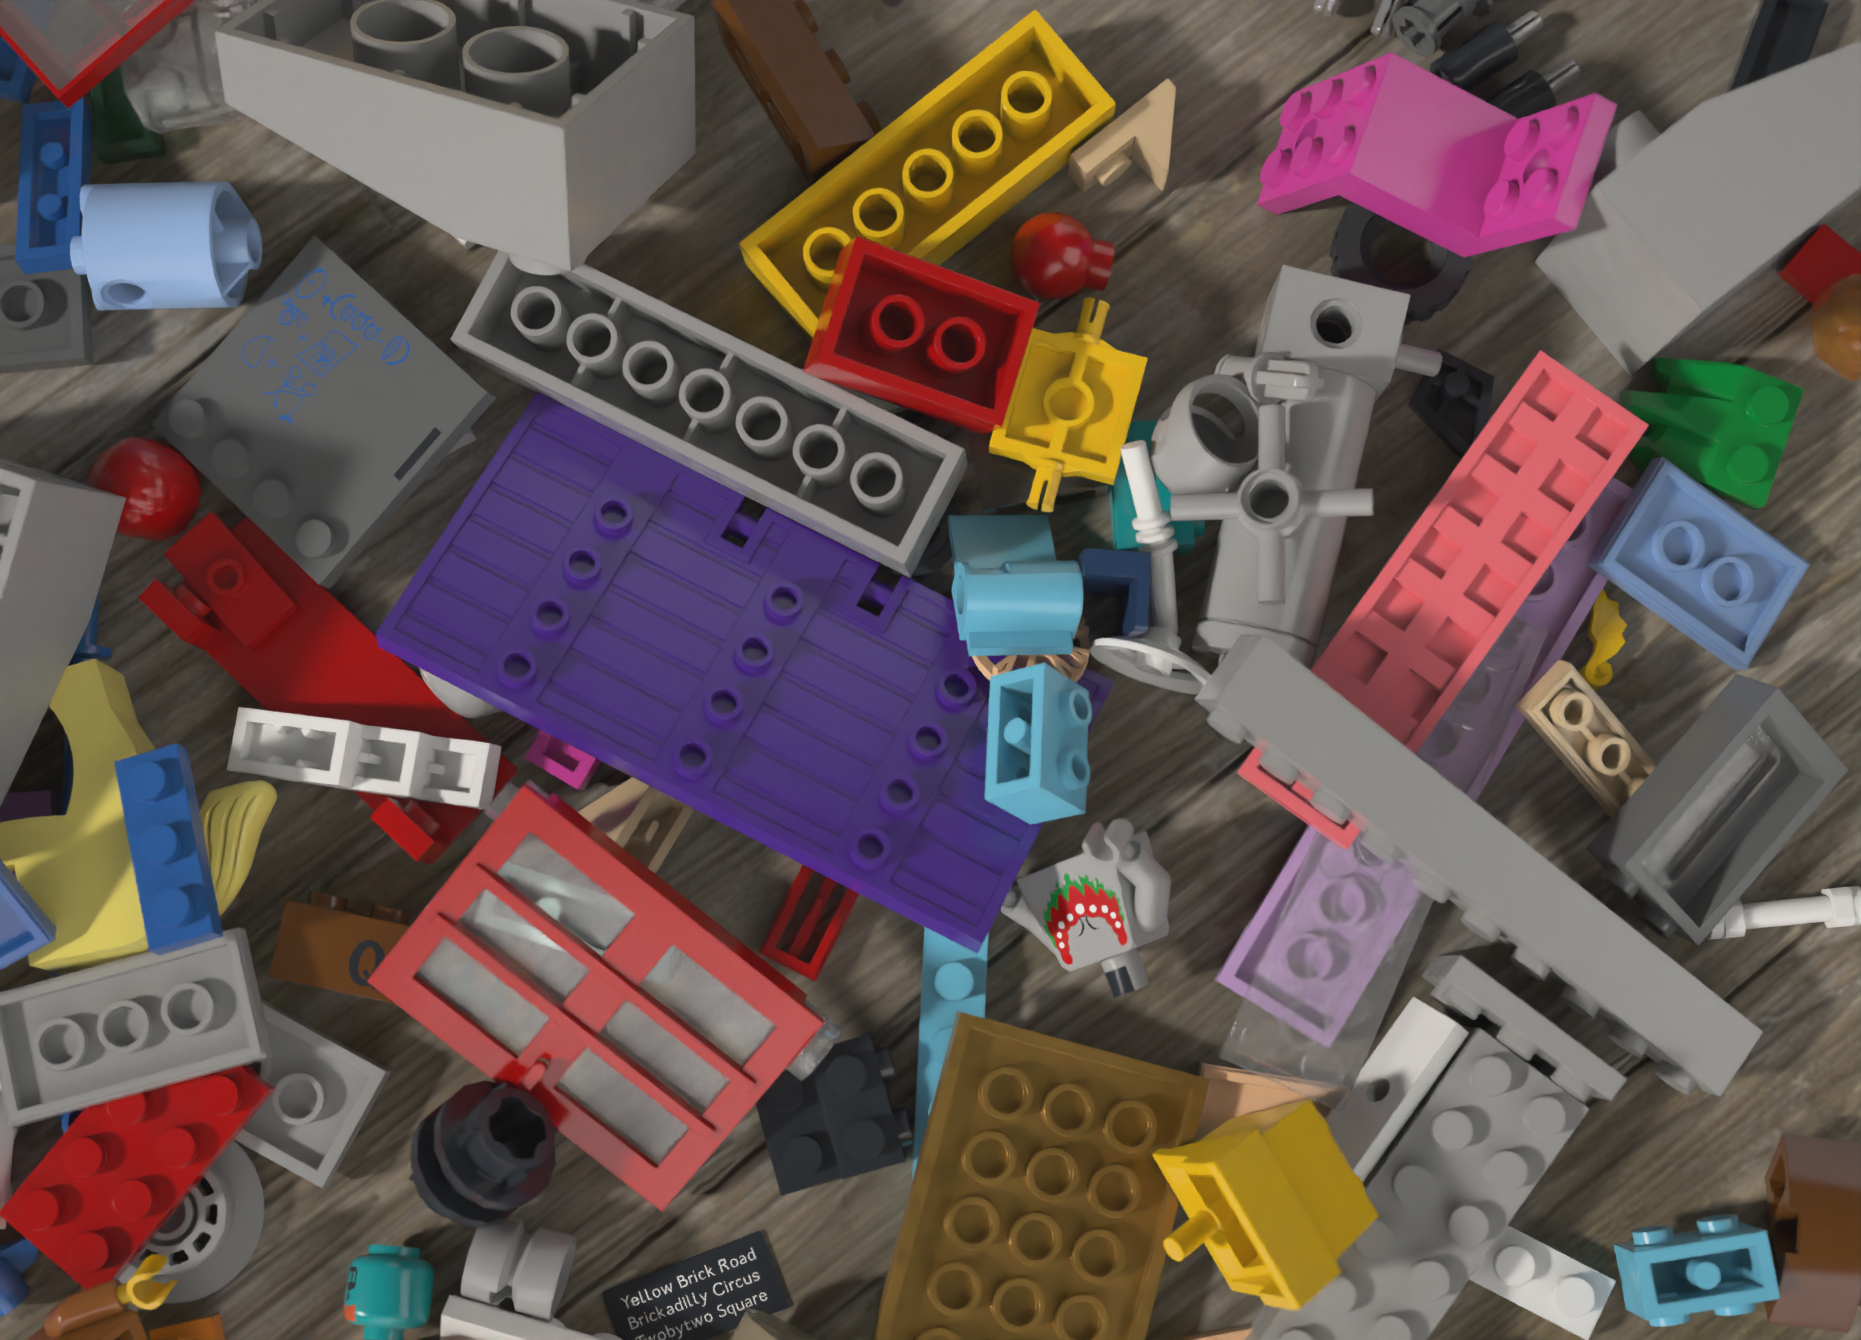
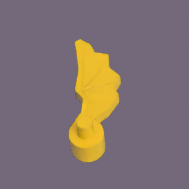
M1604 589L1601 590L1590 609L1587 635L1593 643L1592 655L1579 670V674L1594 691L1599 690L1611 681L1613 671L1611 665L1606 661L1617 654L1624 645L1625 640L1622 633L1627 627V624L1619 616V603L1608 599Z

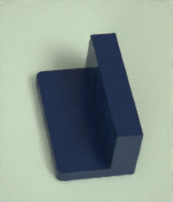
M1086 548L1075 560L1079 564L1082 574L1083 595L1115 596V636L1141 637L1148 630L1151 552Z

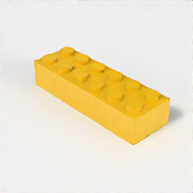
M1035 9L743 239L739 245L745 265L808 341L812 343L840 251L855 236L940 266L1070 162V155L1113 122L1116 103Z

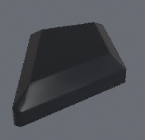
M1438 348L1436 351L1442 355V363L1438 375L1434 377L1423 375L1408 407L1462 459L1489 421L1495 376Z

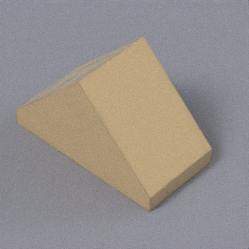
M632 777L578 813L656 874L693 813L694 808Z

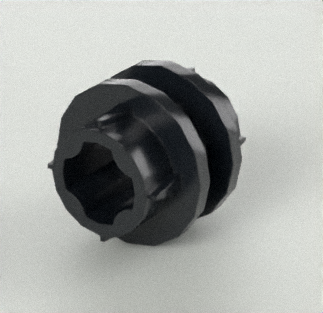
M485 1080L465 1085L419 1122L411 1141V1169L413 1174L409 1177V1181H414L420 1198L431 1210L459 1225L483 1228L501 1223L510 1217L520 1206L531 1202L548 1186L556 1165L555 1133L559 1129L554 1127L549 1112L536 1097L524 1090L508 1087V1082L499 1085L496 1082Z

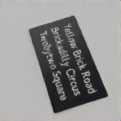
M761 1231L751 1233L603 1292V1297L617 1336L622 1340H707L737 1328L747 1309H756L771 1315L788 1308L786 1296Z

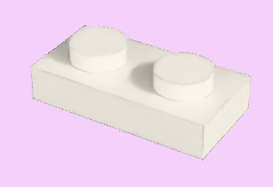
M1508 1225L1469 1279L1585 1340H1589L1616 1282Z

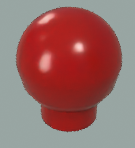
M1060 212L1042 213L1029 219L1017 231L1010 249V264L1015 278L1027 292L1042 299H1064L1078 293L1081 288L1104 292L1110 278L1114 259L1113 242L1092 238L1090 231L1079 220Z

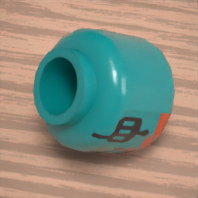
M369 1244L367 1255L357 1256L351 1261L348 1270L343 1315L351 1324L365 1326L363 1340H403L405 1329H419L428 1323L433 1296L435 1268L427 1260L421 1259L422 1249Z

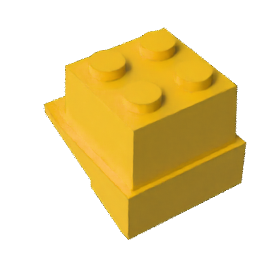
M1310 1098L1231 1118L1196 1143L1172 1149L1159 1148L1152 1154L1189 1217V1220L1164 1239L1163 1245L1168 1255L1176 1261H1182L1204 1243L1231 1290L1260 1296L1265 1305L1290 1310L1301 1309L1342 1272L1336 1259L1379 1217L1365 1193L1361 1179L1352 1171L1333 1139L1328 1123L1318 1113Z

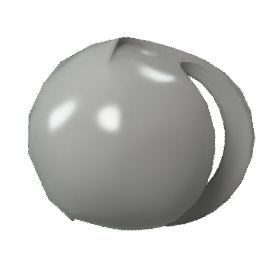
M1217 373L1204 376L1186 385L1175 398L1172 407L1162 414L1152 435L1149 457L1156 479L1171 494L1232 493L1250 475L1258 462L1259 407L1261 405L1250 395L1246 385L1226 374ZM1203 393H1214L1232 402L1241 413L1245 422L1243 436L1240 439H1236L1227 426L1213 413L1192 405L1195 396Z

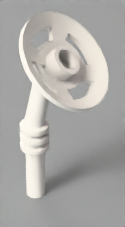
M1130 442L1121 446L1120 450L1137 517L1132 520V525L1135 530H1140L1135 535L1136 541L1143 544L1139 547V552H1151L1150 602L1152 627H1148L1147 632L1143 634L1142 638L1114 636L1096 639L1092 642L1090 653L1105 666L1135 680L1175 692L1198 695L1211 675L1198 662L1179 651L1182 639L1177 636L1179 628L1173 551L1177 549L1178 544L1175 538H1170L1175 533L1173 526L1167 524L1171 520V515L1169 511L1162 510L1146 442ZM1172 669H1186L1190 673L1175 672Z

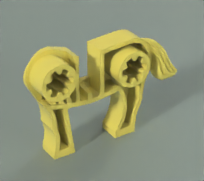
M96 658L66 666L49 704V707L58 717L68 736L73 756V787L66 815L31 817L0 823V859L11 872L16 871V878L56 927L55 940L29 954V965L57 974L84 970L149 952L114 762L155 750V748L137 722L124 675ZM247 781L213 790L207 795L200 810L219 916L227 910L242 888L252 867L262 829L277 800L276 789L267 781Z

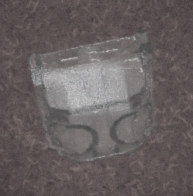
M195 0L121 63L124 91L144 128L161 134L188 127L228 124L249 117L225 103L215 30L260 0ZM135 8L128 9L125 16H127Z

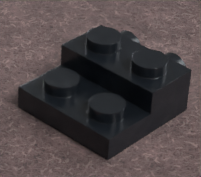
M872 1032L797 1054L755 1103L781 1196L841 1178L844 1180L906 1161L907 1156L904 1147L915 1144L912 1128L905 1106L894 1109L892 1107L886 1083L897 1080L896 1072L887 1042L875 1045Z

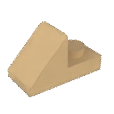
M1169 78L1070 155L1068 175L1083 193L1098 181L1103 187L1115 181L1131 165L1130 156L1135 159L1161 191L1164 190L1169 172L1176 87Z

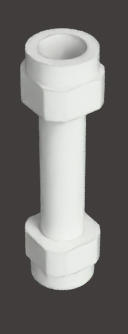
M1850 886L1822 889L1820 896L1745 904H1742L1739 898L1706 938L1712 940L1744 937L1746 929L1824 922L1827 928L1861 925V887Z

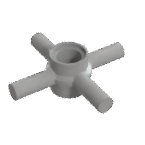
M1270 404L1259 407L1258 470L1246 477L1238 492L1172 494L1170 508L1172 521L1238 519L1242 527L1250 535L1258 538V604L1273 606L1285 604V539L1297 532L1306 517L1373 516L1374 496L1373 489L1305 491L1301 482L1294 475L1285 471V407ZM1277 491L1289 497L1288 506L1281 515L1266 519L1255 514L1256 503L1264 494Z

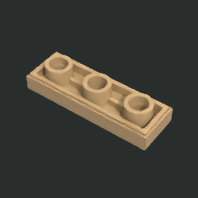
M1558 660L1515 705L1611 819L1657 767L1654 761L1571 663Z

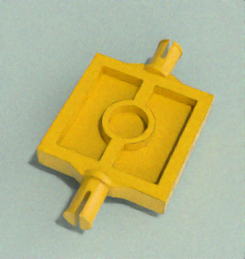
M1085 298L1083 300V307L1075 333L1053 334L1032 328L1003 426L994 430L991 436L989 453L1025 462L1036 470L1029 499L1026 502L1027 506L1038 510L1043 488L1046 486L1042 511L1053 512L1061 477L1079 476L1110 485L1115 483L1122 457L1120 447L1126 443L1148 358L1116 350L1100 339L1107 313L1110 310V305L1100 299L1093 323H1090L1094 310L1095 298Z

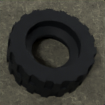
M1351 202L1339 221L1330 246L1329 258H1332L1331 275L1409 294L1410 299L1403 326H1407L1410 322L1419 320L1420 323L1428 320L1436 311H1442L1447 307L1464 284L1474 259H1471V256L1462 257L1430 241L1432 261L1428 270L1421 277L1410 282L1388 280L1375 269L1370 256V247L1373 238L1381 229L1395 223Z

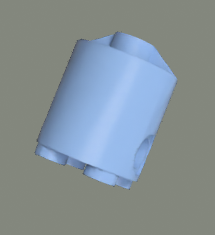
M230 182L83 185L81 188L82 236H74L72 238L70 258L74 272L78 275H87L92 289L94 305L97 310L238 307L244 298L248 282V270L258 269L261 264L262 238L256 220Z

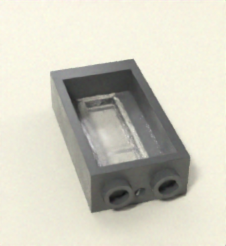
M1736 674L1586 849L1604 867L1599 874L1601 879L1622 897L1628 900L1633 898L1638 903L1641 909L1636 915L1645 926L1664 939L1668 940L1672 934H1675L1699 946L1847 773L1848 769L1778 687Z

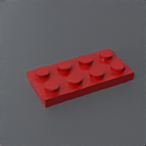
M245 1064L85 1108L1 1208L0 1216L85 1290L113 1279H119L275 1091V1088Z

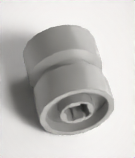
M510 1217L501 1223L477 1228L464 1267L461 1294L464 1297L496 1306L508 1297L513 1300L516 1311L551 1321L558 1310L568 1282L577 1238L575 1235L543 1226L533 1234L525 1232L523 1221Z

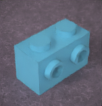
M1046 663L990 676L985 800L1030 825L1086 813V787L1090 781V767L1087 760L1088 725L1092 718V708L1087 689Z
M1735 1214L1700 1218L1697 1220L1698 1230L1676 1234L1673 1233L1671 1225L1642 1227L1632 1230L1633 1241L1614 1244L1626 1310L1647 1321L1649 1320L1651 1326L1683 1324L1690 1321V1313L1714 1310L1715 1315L1720 1316L1745 1314L1755 1311V1303L1780 1299L1767 1231L1745 1223H1739L1738 1216Z

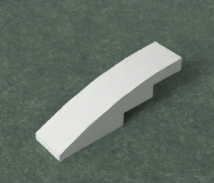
M239 707L227 770L353 791L491 810L502 747L485 742L437 737L415 731L362 725L346 720Z

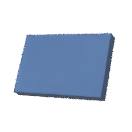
M1659 457L1651 460L1587 565L1734 670H1746L1810 566V563L1664 457Z

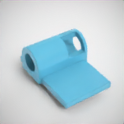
M949 515L948 533L955 569L951 589L960 640H966L969 656L1071 654L1073 650L1072 638H1075L1083 607L1082 574L1077 561L1056 560L1048 515Z

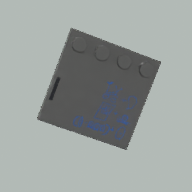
M314 235L151 425L319 585L331 589L496 397L327 243Z

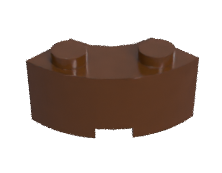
M1783 1134L1765 1175L1767 1192L1766 1231L1780 1299L1764 1301L1768 1323L1849 1332L1857 1308L1861 1306V1143Z

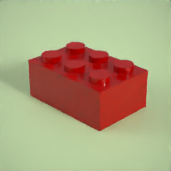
M855 236L840 251L803 373L977 434L985 435L1003 426L1040 303Z

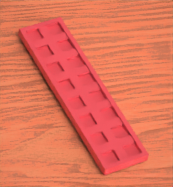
M1540 350L1310 671L1411 752L1416 754L1649 425ZM1254 747L1236 773L1343 850L1348 849L1361 830L1347 819L1344 824H1339L1318 811L1309 801L1314 793L1296 779L1292 784H1288L1267 771L1258 762L1263 753Z

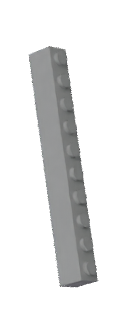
M1265 634L1240 635L1194 699L1211 712L1207 722L1216 731L1235 743L1240 744L1245 739L1263 754L1258 762L1267 771L1288 784H1292L1296 779L1313 792L1314 795L1309 801L1318 811L1339 824H1344L1347 819L1365 834L1360 842L1369 851L1391 864H1394L1398 859L1415 872L1410 881L1420 891L1440 903H1445L1449 899L1465 913L1460 920L1471 931L1490 942H1495L1499 938L1514 950L1510 960L1517 967L1540 981H1544L1546 977L1550 978L1563 989L1558 997L1568 1007L1589 1019H1593L1597 1015L1611 1026L1607 1036L1614 1043L1637 1057H1642L1645 1053L1657 1062L1659 1067L1656 1069L1655 1074L1661 1080L1686 1095H1690L1693 1089L1719 1097L1722 1095L1763 1031Z

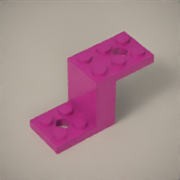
M1390 52L1296 91L1290 96L1281 112L1280 125L1283 126V130L1277 147L1268 156L1261 170L1260 182L1263 184L1257 205L1278 215L1340 195L1462 257L1575 230L1617 104L1594 93L1518 119Z

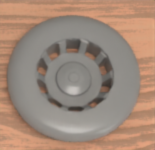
M234 1140L121 1275L118 1280L122 1284L131 1279L143 1261L151 1256V1251L166 1256L168 1259L161 1271L151 1277V1279L158 1283H167L173 1279L178 1280L163 1303H185L206 1297L227 1285L245 1267L261 1235L264 1222V1196L258 1173L240 1145ZM205 1178L213 1189V1194L208 1195L200 1184ZM212 1204H217V1221L210 1220V1207ZM204 1232L211 1235V1239L206 1246L198 1243L199 1238ZM184 1250L189 1260L181 1262L175 1252Z

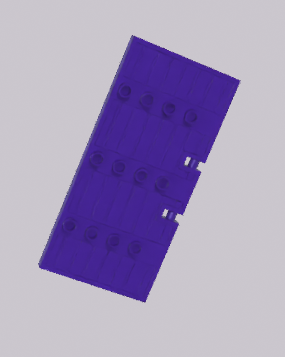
M536 392L377 630L378 647L978 954L1044 822L1030 825L985 800L990 680L978 669L972 656H969L966 640H960L953 600L903 575L894 589L875 579L879 563L768 507L761 519L757 520L742 512L744 495ZM728 534H731L745 541L746 544L741 548L725 539ZM862 601L882 610L880 616L877 617L860 608ZM1005 655L987 656L994 665L1006 658ZM1015 666L1014 669H1013V671H1014V670H1018V669H1020V668H1018V667ZM1086 668L1076 683L1089 691V700L1092 708V718L1088 725L1089 734L1114 681Z

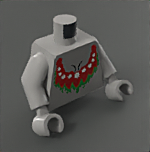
M1125 819L1113 820L1107 831L1102 824L1093 823L1083 841V854L1017 879L1019 886L1010 888L1001 906V912L1036 936L1056 955L1059 963L1065 970L1071 972L1100 961L1114 998L1150 985L1137 947L1165 937L1169 931L1167 915L1171 889L1170 874L1153 858L1147 832L1143 831L1133 835L1134 829L1132 824Z

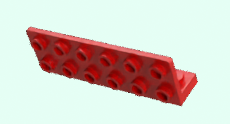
M249 518L242 519L232 532L300 607L252 650L247 648L186 579L176 589L155 579L138 597L180 639L203 649L268 711L346 720L368 726L415 731L437 737L490 743L462 715L455 713L437 698L424 680L401 658L378 647L377 636L325 587L319 585ZM502 753L500 754L492 801L518 774V768ZM353 791L374 810L370 818L414 860L432 865L485 810Z

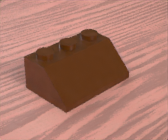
M711 0L723 46L810 186L882 130L875 113L866 100L863 99L855 103L846 89L845 84L850 82V77L838 54L833 48L823 52L813 36L815 32L819 31V28L804 0H794L793 2L792 0Z

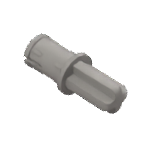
M1275 352L1262 353L1257 357L1235 356V354L1225 355L1216 365L1214 373L1226 374L1238 379L1248 387L1250 395L1257 402L1265 405L1277 404L1281 400L1311 402L1314 400L1316 391L1323 390L1325 386V378L1318 376V366L1315 363L1286 360L1283 355Z

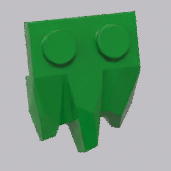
M1654 357L1651 362V374L1661 383L1660 392L1620 391V405L1649 425L1645 436L1640 437L1628 456L1642 474L1653 458L1664 457L1716 496L1752 510L1765 507L1804 388L1747 366L1727 362Z

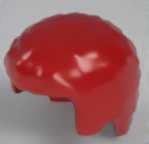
M145 437L126 438L110 445L107 451L101 453L93 462L86 477V485L126 498L116 532L131 538L165 541L173 536H177L193 519L194 512L199 507V498L202 494L199 470L177 449Z

